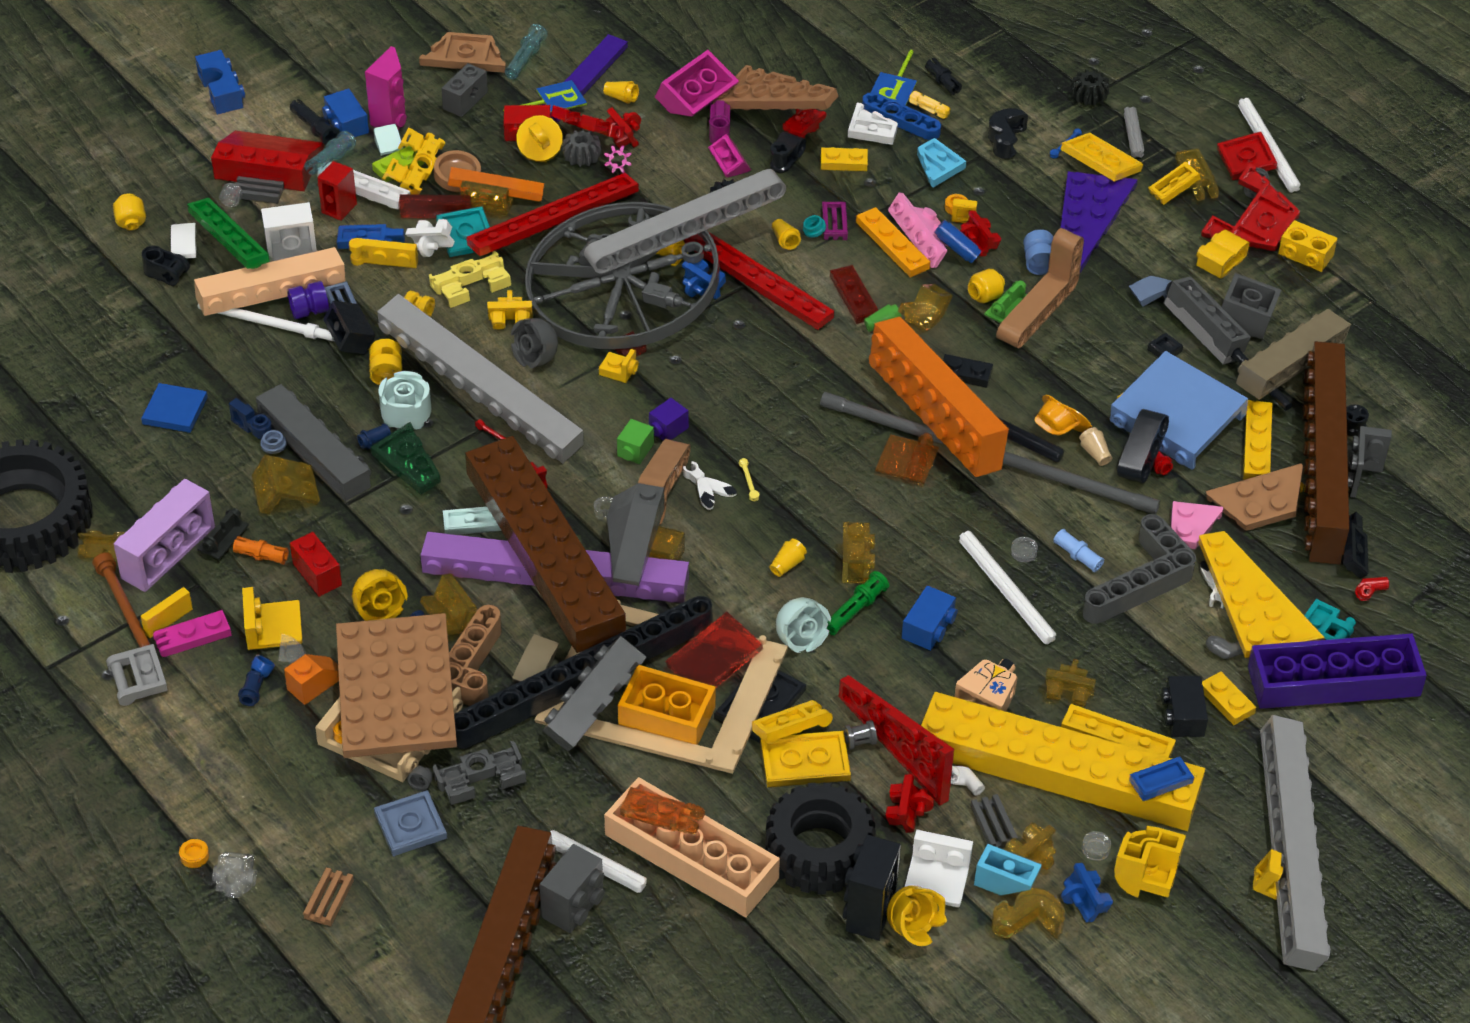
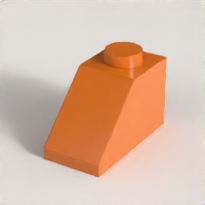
M305 654L284 669L287 690L304 705L339 681L338 664L327 656Z

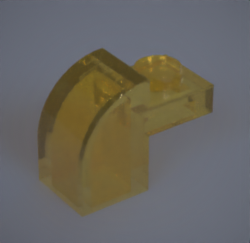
M922 284L915 301L901 303L898 312L905 316L907 322L927 331L933 328L943 317L953 295L935 284Z

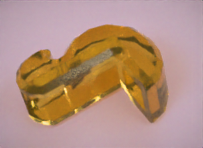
M1031 888V890L1022 891L1017 895L1014 906H1009L1008 902L1004 900L994 907L991 924L992 931L999 937L1010 938L1039 919L1042 925L1055 938H1058L1063 932L1065 909L1059 899L1047 890Z

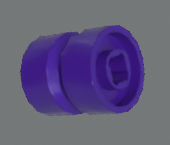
M322 281L310 283L306 289L302 286L287 289L288 300L294 319L307 317L311 311L315 315L328 311L329 304Z

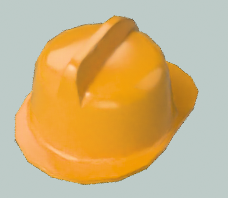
M1043 395L1044 405L1035 417V423L1043 430L1052 435L1059 436L1066 434L1072 429L1083 433L1085 430L1092 428L1091 423L1080 412L1060 403L1050 395Z

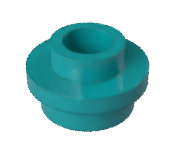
M818 215L809 216L803 222V232L807 237H818L826 230L825 221Z

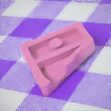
M1173 501L1171 528L1190 549H1196L1199 546V535L1208 534L1211 531L1214 522L1222 517L1223 507Z

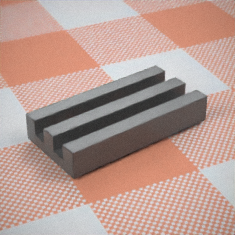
M238 176L237 182L234 185L235 189H232V198L279 203L284 190V182Z
M998 794L992 795V799L983 797L980 802L977 799L971 800V809L987 844L998 848L1017 844L1018 837ZM993 806H994L995 811H996V813H997V815H998V817H999V819H1000V821H1001V824H1002V826H1003V828H1004V830H1005V832H1006V835H1007L1008 839H1006L1005 834H1004V832H1003V830H1002V828H1001V826H1000V824H999V821H998V819H997V817H996V815H995V813H994V810H993V808H992ZM981 809L986 810L999 841H995Z

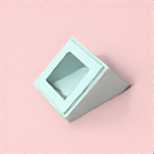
M396 124L374 129L375 143L381 156L400 150L398 146L401 139Z

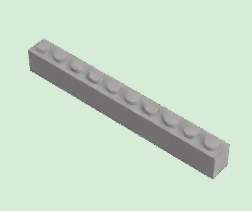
M397 294L377 311L378 326L383 333L393 336L402 347L409 348L418 359L423 362L426 361L433 366L438 374L448 377L457 388L468 392L474 401L481 402L488 407L494 416H500L513 430H518L524 434L530 443L537 444L543 448L549 457L556 458L561 463H564L584 445L583 430L400 294Z
M1272 715L1260 730L1271 846L1273 850L1282 853L1281 866L1283 867V873L1279 881L1275 883L1283 964L1316 972L1328 960L1330 945L1327 942L1326 932L1328 923L1324 915L1325 898L1322 895L1321 888L1322 873L1319 871V849L1316 844L1317 827L1314 825V803L1312 802L1310 791L1312 782L1309 779V758L1306 755L1305 746L1307 737L1304 734L1303 722Z

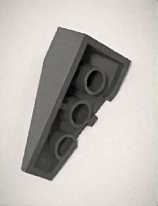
M638 483L613 497L607 514L613 582L640 585L664 512V487Z

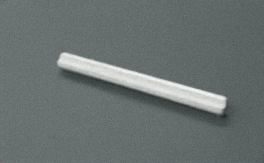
M1247 97L1245 99L1241 98L1238 107L1254 133L1262 132L1277 161L1276 171L1287 190L1291 193L1299 191L1301 185L1251 100Z
M971 531L962 533L959 542L1040 640L1047 645L1050 642H1054L1056 639L1055 631Z

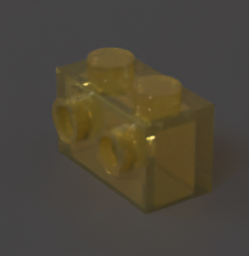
M843 522L842 583H865L869 579V569L875 568V553H870V549L875 547V534H870V523Z

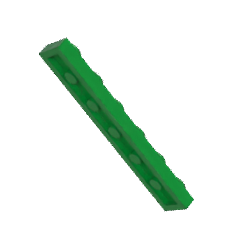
M209 197L187 204L188 213L247 269L258 268L262 264L270 262L269 254Z

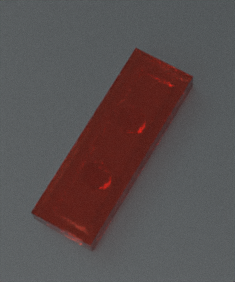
M400 194L399 196L401 218H436V215L472 208L471 195Z
M853 265L830 270V278L856 324L863 323L865 318L878 311Z

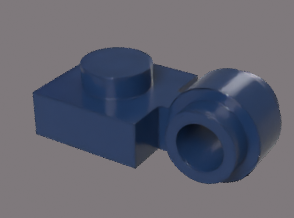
M237 398L229 403L231 421L247 433L252 431L256 438L262 439L267 431L272 430L271 420L266 415L258 414L255 416L253 408Z

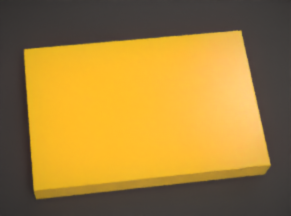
M1092 133L1062 142L1060 149L1114 182L1141 172L1143 167L1140 161Z
M844 731L794 734L770 743H766L761 739L767 788L805 785L815 782L817 784L851 781Z

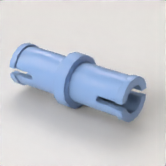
M1061 529L1054 537V543L1070 554V558L1075 561L1079 560L1090 568L1092 572H1097L1104 564V558L1089 549L1086 542L1078 541L1066 532L1065 529Z

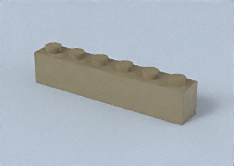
M1329 309L1320 314H1315L1310 321L1301 323L1296 330L1286 333L1278 342H1272L1264 351H1259L1250 360L1243 361L1237 371L1239 375L1236 384L1260 400L1309 367L1306 365L1308 351L1313 350L1314 341L1343 344L1351 324Z

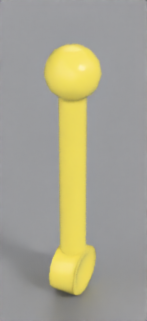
M742 458L739 460V466L743 468L750 490L749 499L757 501L759 500V492L754 489L747 467L749 462L746 458Z

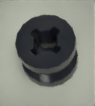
M1353 404L1346 407L1347 435L1358 436L1360 426L1366 427L1369 413L1365 407Z

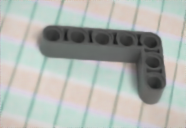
M1149 514L1141 520L1138 541L1154 559L1153 561L1086 592L1083 617L1087 622L1092 624L1102 623L1175 589L1192 579L1196 555L1163 518L1156 514Z

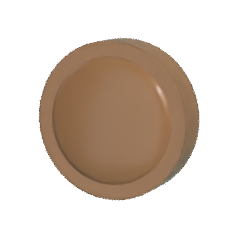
M459 150L447 151L441 154L434 163L435 181L442 188L453 192H464L470 189L448 185L451 167L481 172V165L478 159L470 153Z

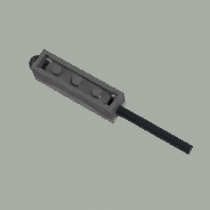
M1191 276L1174 280L1167 284V297L1164 304L1222 364L1237 361L1241 365L1243 361L1249 360L1244 355L1251 336ZM1277 388L1269 393L1285 411L1292 407L1293 404Z

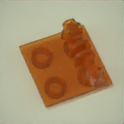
M929 433L920 435L918 441L890 434L875 471L924 484L939 447L933 445V437Z

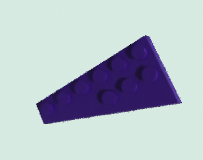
M1068 171L1060 228L1084 238L1080 273L1090 259L1094 248H1097L1100 244L1102 236L1107 233L1117 218L1121 207L1128 201L1130 193L1137 187L1138 179L1123 178L1114 182L1104 175Z

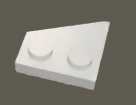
M857 102L848 129V138L893 145L898 123L883 117L882 114L876 111L870 113L864 110V105Z

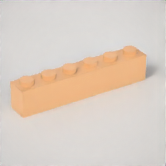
M335 247L268 262L254 269L242 268L194 279L196 300L204 316L216 314L233 308H241L288 297V288L302 286L306 289L308 284L322 281L324 287L345 282V266Z

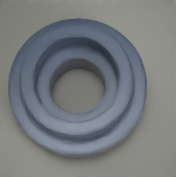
M277 430L267 431L261 439L262 450L269 454L279 453L287 445L286 438Z

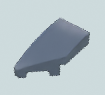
M1148 276L1129 287L1140 305L1144 307L1161 296L1166 299V286L1171 280Z

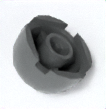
M527 318L519 320L514 324L511 330V336L514 335V343H511V349L520 365L536 368L547 364L554 358L557 352L558 339L550 323L540 318Z

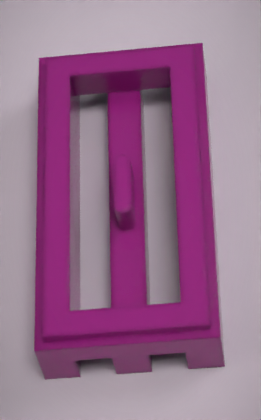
M822 202V219L826 223V230L823 232L824 240H828V237H833V240H838V237L847 240L846 202ZM827 208L832 210L833 230L828 229ZM836 208H841L842 230H838Z

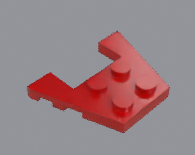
M1249 163L1239 177L1238 184L1256 192L1257 195L1235 226L1212 216L1201 231V236L1212 239L1216 233L1219 234L1226 229L1250 242V247L1276 251L1280 245L1282 235L1292 222L1298 219L1300 211L1280 191L1277 192L1270 185V181L1256 171L1254 165Z

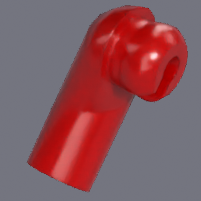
M1387 577L1364 578L1356 587L1355 595L1359 600L1367 601L1375 591L1388 590L1389 580Z

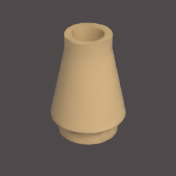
M1092 427L1080 435L1081 447L1100 466H1104L1112 460L1102 431Z

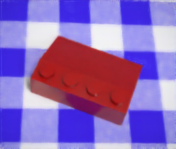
M235 130L218 142L211 156L214 179L237 182V177L241 176L284 182V189L305 192L323 151L324 144L316 141Z

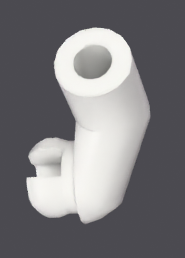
M952 766L951 784L967 786L975 796L984 791V784L971 769L963 766Z

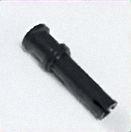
M300 99L291 102L290 110L310 127L311 133L314 136L321 138L324 145L331 146L338 141L340 131L337 127L331 126L328 119L319 117Z

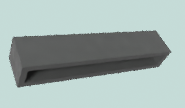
M279 384L256 397L258 414H264L271 420L272 429L280 431L286 438V443L345 502L371 487V471L368 465L357 459L353 450L349 447L346 448L341 443L339 437L335 433H331L326 428L324 422L312 414L307 405H302L293 391H288L282 384Z

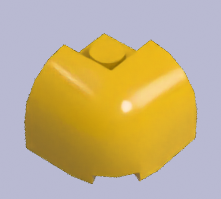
M1146 826V830L1133 833L1127 832L1122 840L1114 868L1115 879L1119 886L1128 894L1137 898L1141 890L1169 897L1177 874L1186 835L1153 826Z

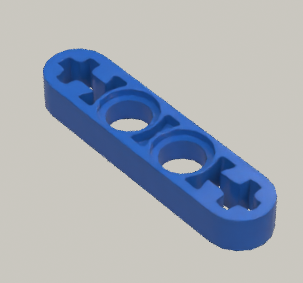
M870 92L863 96L862 104L864 105V110L870 113L876 111L882 114L883 117L897 122L899 128L923 139L939 138L941 123L937 119L875 92ZM891 110L896 111L897 113H888L886 111ZM907 119H914V120H916V121H915V122H908V121H906V120H907Z

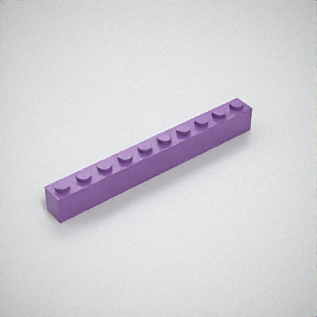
M427 532L421 552L422 573L535 586L508 541ZM586 550L614 596L677 603L685 601L689 582V562L649 557L640 585L636 586L613 582L611 553Z

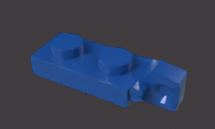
M386 224L339 226L337 247L338 249H349V241L354 238L405 243L404 229L388 228Z

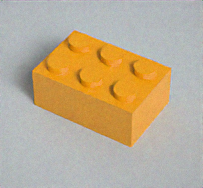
M638 665L618 703V725L698 745L715 710L716 687Z

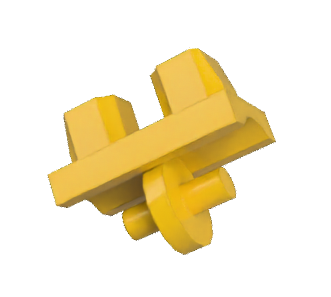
M507 290V297H498V302H487L488 318L491 320L493 329L506 328V320L515 319L516 323L522 319L533 318L532 301H522V297H513L512 290Z

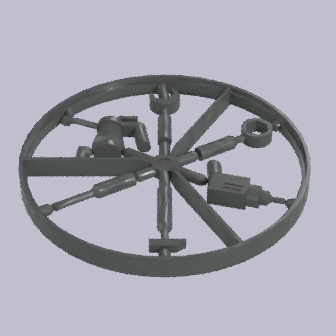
M624 202L596 207L564 221L549 232L537 245L528 261L525 274L528 300L532 301V310L536 318L550 323L557 337L576 345L597 349H625L650 344L685 328L711 302L720 278L718 253L714 240L709 232L705 230L698 233L707 244L704 247L698 242H689L682 247V254H670L648 261L658 252L656 251L609 272L599 274L595 272L585 258L584 251L589 244L612 234H591L587 238L577 233H572L575 229L597 220L621 215H630L628 223L629 227L650 219L649 215L657 216L673 208L646 202ZM631 215H637L636 222L632 221ZM563 236L566 238L576 237L586 242L585 247L579 253V258L570 255L566 264L539 262L545 252ZM703 250L705 252L711 251L714 259V269L709 286L700 300L693 304L683 301L678 293L672 292V287L658 284L659 275L655 272H651L647 285L645 282L632 276L646 271L647 268L651 271L674 264L682 258L688 263H698L704 257ZM692 251L699 252L692 255L687 254L688 252ZM534 274L592 278L572 284L570 288L543 295V297H533L532 278ZM616 281L604 313V324H595L594 332L599 333L598 336L581 334L565 329L550 320L537 306V304L542 303L543 299L546 301L568 293L576 294L599 287L601 283L605 284ZM629 282L643 290V301L664 308H667V306L673 308L676 306L680 307L683 304L690 306V309L673 321L650 330ZM623 283H625L627 292L645 332L626 336L606 337V334L618 332V326L609 325V322L614 317L622 293L621 289Z

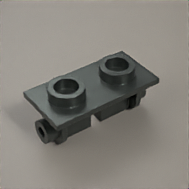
M238 509L227 510L226 516L209 535L203 538V542L197 548V551L220 560L233 545L236 537L240 536L249 526V523L241 521V512Z

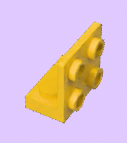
M253 587L242 588L244 629L248 650L303 643L299 600L261 604L260 597L255 598Z

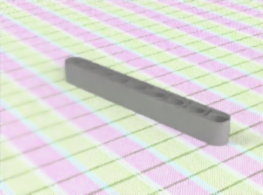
M763 170L595 241L586 247L584 256L595 272L599 274L609 272L778 200L785 194L786 185L774 170Z

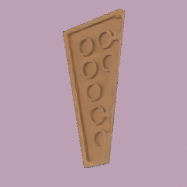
M746 65L735 76L739 83L716 100L725 101V103L730 105V110H826L837 99L838 93L836 88L822 84L812 86L807 80L797 82L795 77L776 72L766 74L764 69L758 68L755 71L752 70L751 66Z

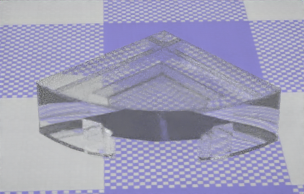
M281 634L279 662L293 663L306 654L300 642L293 637Z

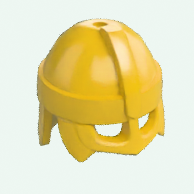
M910 885L903 887L893 895L888 904V922L894 931L910 943L917 946L930 945L932 939L927 932L932 927H940L947 922L945 898L931 889Z

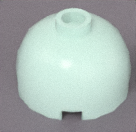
M804 597L792 599L784 604L778 612L776 631L780 640L793 651L800 653L799 651L806 649L807 652H811L819 647L827 638L829 630L826 629L828 626L827 622H831V617L828 610L813 599Z

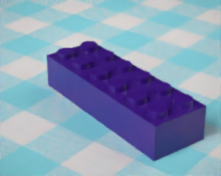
M1413 633L1252 645L1248 662V670L1259 709L1419 697L1422 694L1427 677Z

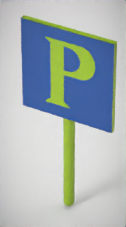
M909 50L897 76L880 72L871 92L878 93L906 106L910 98L909 96L912 94L917 83L916 80L902 77L911 59L913 50Z
M570 80L536 88L542 100L522 104L550 105L552 113L553 105L571 109L587 105V102L574 82Z

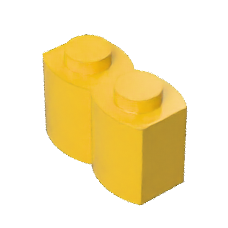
M1225 229L1219 234L1216 233L1209 243L1202 245L1198 249L1196 266L1221 279L1233 267L1245 259L1250 242Z

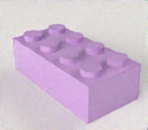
M184 479L177 486H174L161 501L155 503L152 509L142 518L138 519L127 532L117 538L113 544L122 580L146 592L215 528L209 491Z

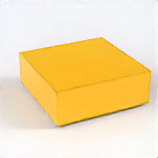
M954 198L951 221L966 223L969 218V211H977V201Z

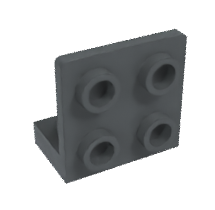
M1360 426L1358 436H1353L1351 451H1354V454L1349 453L1348 469L1351 470V472H1348V487L1351 488L1350 497L1356 498L1362 470L1383 472L1392 430Z

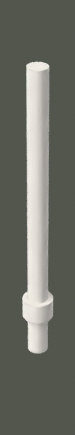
M238 308L217 313L304 334L306 338H321L334 341L329 330L319 328V325L312 323L305 325Z

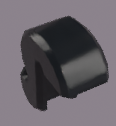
M1008 108L994 112L990 116L988 138L994 143L993 152L997 157L1010 159L1015 156L1016 150L1013 145L1018 141L1015 133L1024 132L1027 129L1028 115L1023 110Z

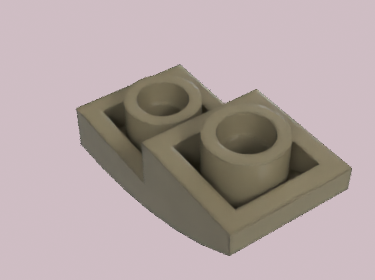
M534 634L514 672L513 682L519 683L551 667L560 644Z

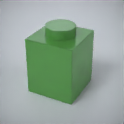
M630 419L617 438V456L627 461L641 464L654 445V427Z

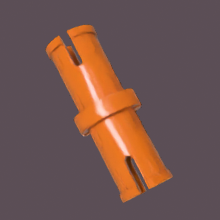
M237 536L233 544L234 553L249 555L258 561L263 559L284 565L289 555L288 548L268 544L265 540L255 541Z

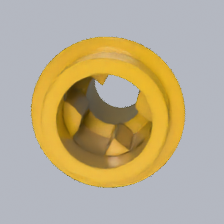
M633 81L606 82L603 89L605 95L627 104L635 102L639 95V87Z
M777 219L772 223V230L782 248L792 250L800 244L799 230L782 219Z
M792 538L790 541H785L769 566L771 572L781 577L805 559L806 548L796 539Z

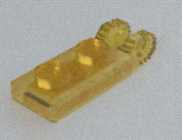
M1192 149L1176 152L1175 159L1179 166L1187 162L1200 174L1201 179L1191 185L1195 197L1199 201L1204 200L1205 191L1203 186H1207L1210 197L1218 198L1219 190L1214 180L1215 177L1200 150Z

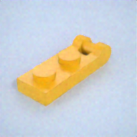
M354 238L349 241V250L352 252L350 259L353 265L358 266L369 263L417 268V244Z
M811 700L752 721V731L766 743H770L817 725L827 727L832 722L833 716L828 710L822 709V706L817 701Z

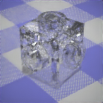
M224 852L218 856V865L214 866L212 880L216 882L215 891L224 892L226 897L238 898L251 890V886H255L257 879V870L253 869L254 855Z

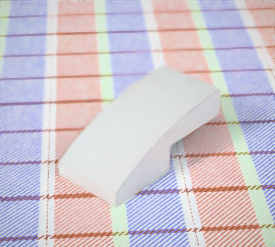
M196 223L171 225L172 253L180 254L185 258H196Z

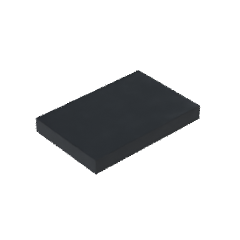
M778 670L757 719L791 708L806 691V684ZM740 684L716 710L714 719L721 723L724 722ZM751 731L749 738L760 743L761 738Z

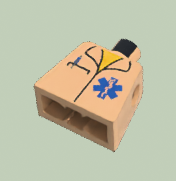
M1002 659L997 665L989 660H982L956 683L955 697L1007 711L1014 697L1017 685V676L1013 673L1015 670L1014 663L1008 659Z

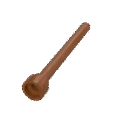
M106 552L97 555L93 559L92 564L97 574L106 578L139 647L151 645L115 574L116 562L112 554Z

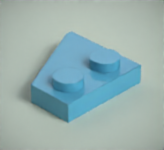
M935 138L917 148V156L932 187L937 186L966 168V160Z

